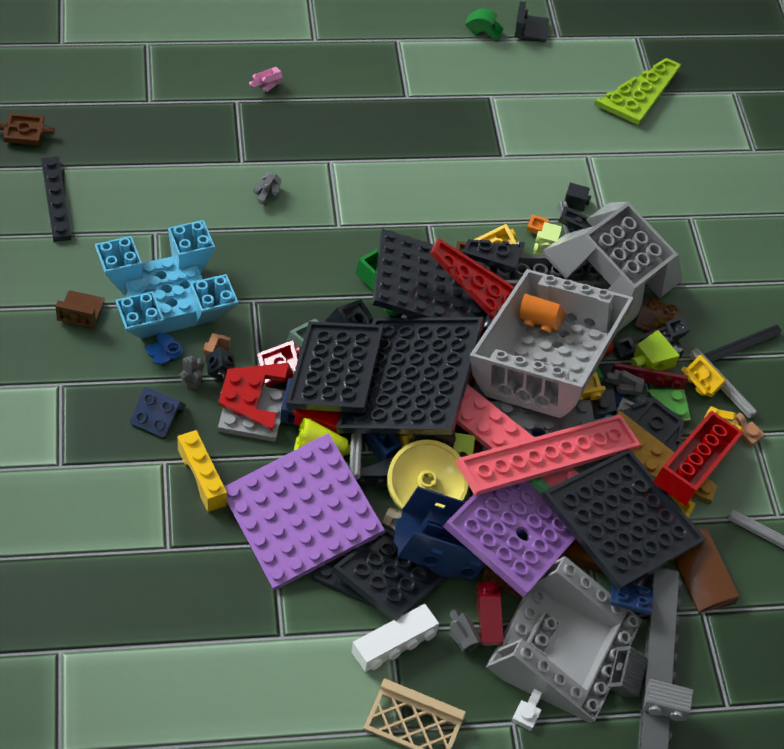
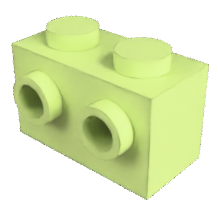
M544 222L542 232L538 231L536 242H539V244L535 243L533 254L543 255L541 252L559 239L562 226Z

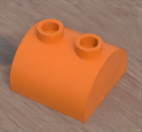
M524 294L520 307V319L523 320V325L533 328L534 324L541 326L540 330L551 333L552 330H559L566 316L562 306L548 300Z

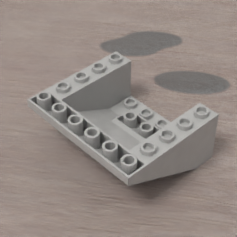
M564 556L556 560L525 597L522 598L503 634V645H497L486 668L501 680L532 694L533 690L536 689L542 692L540 699L592 723L596 720L610 690L608 686L617 647L631 646L642 623V619L631 610L610 605L611 594Z

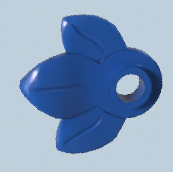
M164 333L157 334L158 343L145 346L146 353L153 357V363L165 364L171 359H178L183 354L182 346L171 335Z

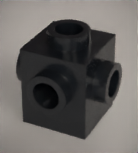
M221 347L206 356L208 375L221 382L225 380L227 370L235 368L234 354Z

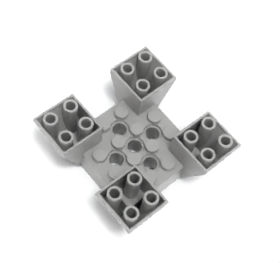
M609 202L587 218L586 221L592 227L565 234L541 252L565 279L590 262L611 285L607 289L608 291L634 297L631 309L618 332L639 316L645 284L661 298L682 281L679 255L629 202Z

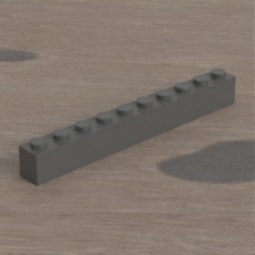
M662 568L653 571L650 578V589L653 590V611L647 618L645 656L648 659L645 664L646 670L642 684L638 749H668V743H671L673 730L669 729V725L673 720L669 716H654L648 711L643 710L646 687L650 679L669 684H675L676 671H673V665H676L677 653L674 652V647H677L679 638L675 631L680 621V616H677V610H679L681 604L678 592L680 593L682 580H679L678 571Z

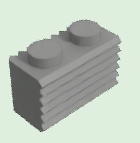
M650 679L646 687L643 710L648 711L654 716L665 715L674 721H686L691 711L693 689Z

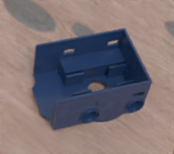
M417 486L402 508L401 517L396 519L394 544L398 548L397 557L421 564L445 577H462L467 580L476 578L486 565L443 527L466 502ZM436 503H439V504H442V505H445V506H444V508H443V507L437 506V505H435V504H436Z

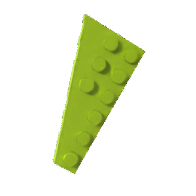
M665 58L655 64L649 71H643L640 76H635L618 86L617 90L606 93L603 98L596 99L594 105L639 125L679 71L681 64Z

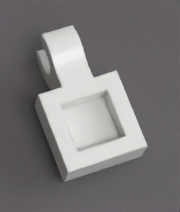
M534 689L528 703L521 700L512 718V722L532 731L541 712V709L536 706L542 692Z

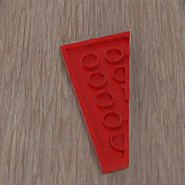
M440 238L435 241L430 255L494 319L515 287Z

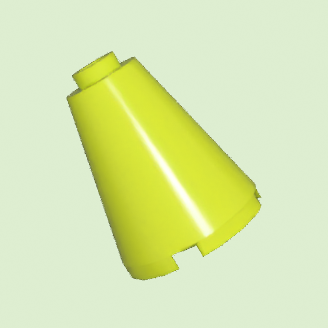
M304 418L299 428L300 433L295 441L294 451L329 433L342 457L348 456L351 444H348V439L310 419Z

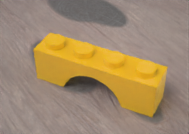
M197 430L177 436L178 451L184 464L190 466L195 476L200 497L207 512L227 506L226 489Z

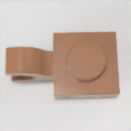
M738 413L737 418L732 421L743 427L744 433L740 438L750 448L765 436V433L752 421L747 424L745 417L741 413Z

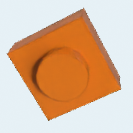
M532 214L526 231L537 234L538 231L542 232L544 222L548 223L549 219Z

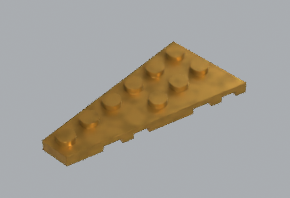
M619 410L617 415H622L641 444L637 450L632 452L651 475L656 478L663 465L675 452ZM708 479L693 498L710 505L713 501L717 485Z

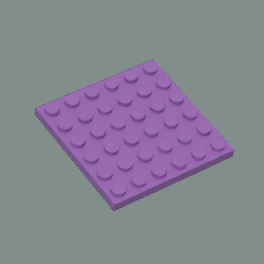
M329 433L224 486L227 492L226 501L274 591L385 533L382 524Z

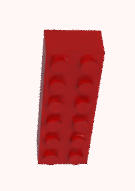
M711 410L663 465L653 483L687 506L732 451L744 432Z

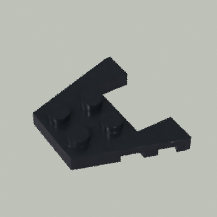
M610 364L599 367L603 375L600 384L605 386L606 390L599 399L591 400L594 420L604 418L606 415L614 416L617 411L614 384L605 382L604 378L608 372L612 373Z

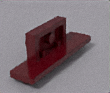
M631 361L630 365L613 363L612 372L614 370H625L643 378L644 383L656 386L685 389L688 382L687 375L670 373L668 369L659 371L631 365Z

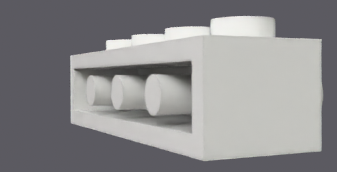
M423 604L404 614L397 621L393 620L354 641L351 653L364 672L370 669L375 670L383 662L389 659H396L405 650H412L424 640L429 641L437 634L439 623L428 607Z

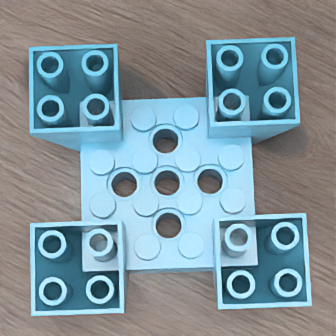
M204 220L169 227L168 234L172 257L150 262H141L132 236L95 244L105 275L126 297L117 299L115 302L127 332L142 339L157 335L158 333H167L213 322L238 305V300L227 274L202 279L201 272L215 250V245Z

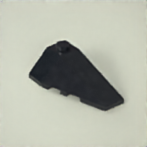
M360 299L337 307L325 321L372 324L373 317Z

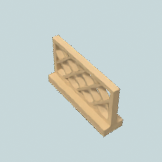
M384 678L363 730L408 749H424L427 747L433 749L431 745L443 741L446 749H452L466 711ZM382 697L391 699L394 707L383 711L380 705ZM405 706L411 707L414 715L403 719L399 709ZM396 710L400 721L389 725L385 714ZM426 714L432 716L435 723L423 727L419 717ZM382 716L385 727L376 729L370 726L374 718ZM417 719L420 729L409 733L405 723ZM445 723L455 725L453 733L444 736L440 725ZM402 724L406 735L399 738L393 736L391 728ZM437 727L441 738L430 742L425 731ZM423 733L426 744L421 746L415 745L411 737Z

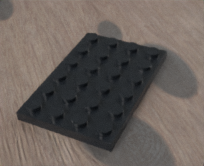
M309 321L286 399V409L365 413L384 334V325Z

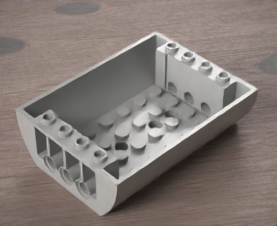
M527 269L470 354L471 370L478 386L486 397L558 418L565 416L576 406L629 313L634 297ZM524 294L560 304L566 313L560 329L547 333L540 330L541 326L534 324L533 328L523 325V320L520 319V307Z

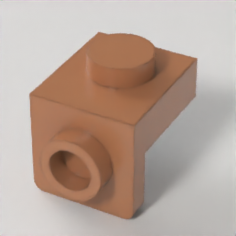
M212 333L209 342L205 343L203 348L205 362H207L206 356L219 347L229 352L231 338Z

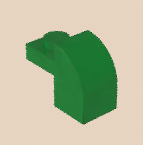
M489 9L474 11L469 14L465 22V26L475 36L485 31L494 41L500 38L504 29L495 20L497 14Z

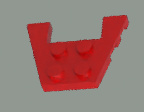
M289 363L228 369L219 399V406L240 417L244 416L250 419L252 423L260 424L273 432L277 413L258 410V405L265 379L286 382Z

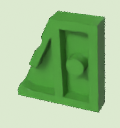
M684 389L648 390L647 396L649 399L655 397L684 420V425H689L691 419Z

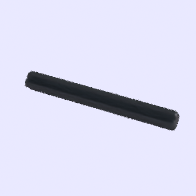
M776 324L706 352L704 356L710 362H713L778 336L782 330Z

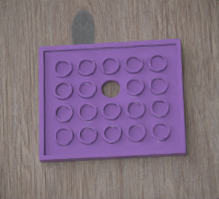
M530 480L480 495H473L443 526L522 597H525L575 539L541 497V494L530 484ZM516 531H525L528 534L527 541L521 540L517 536Z

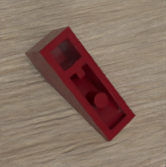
M477 582L475 603L482 645H503L499 583Z

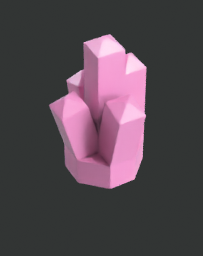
M273 67L254 74V80L249 83L251 88L264 84L261 88L264 92H268L274 86L282 83L283 76L277 67Z

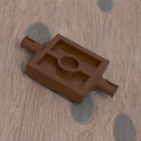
M9 113L5 123H0V130H4L3 140L5 143L39 145L43 134L54 135L55 128L44 127L45 118L41 115Z

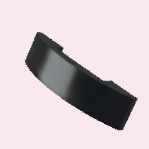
M683 316L665 322L664 327L631 339L629 336L614 342L613 345L619 358H634L637 345L657 330L670 344L681 339L690 332Z

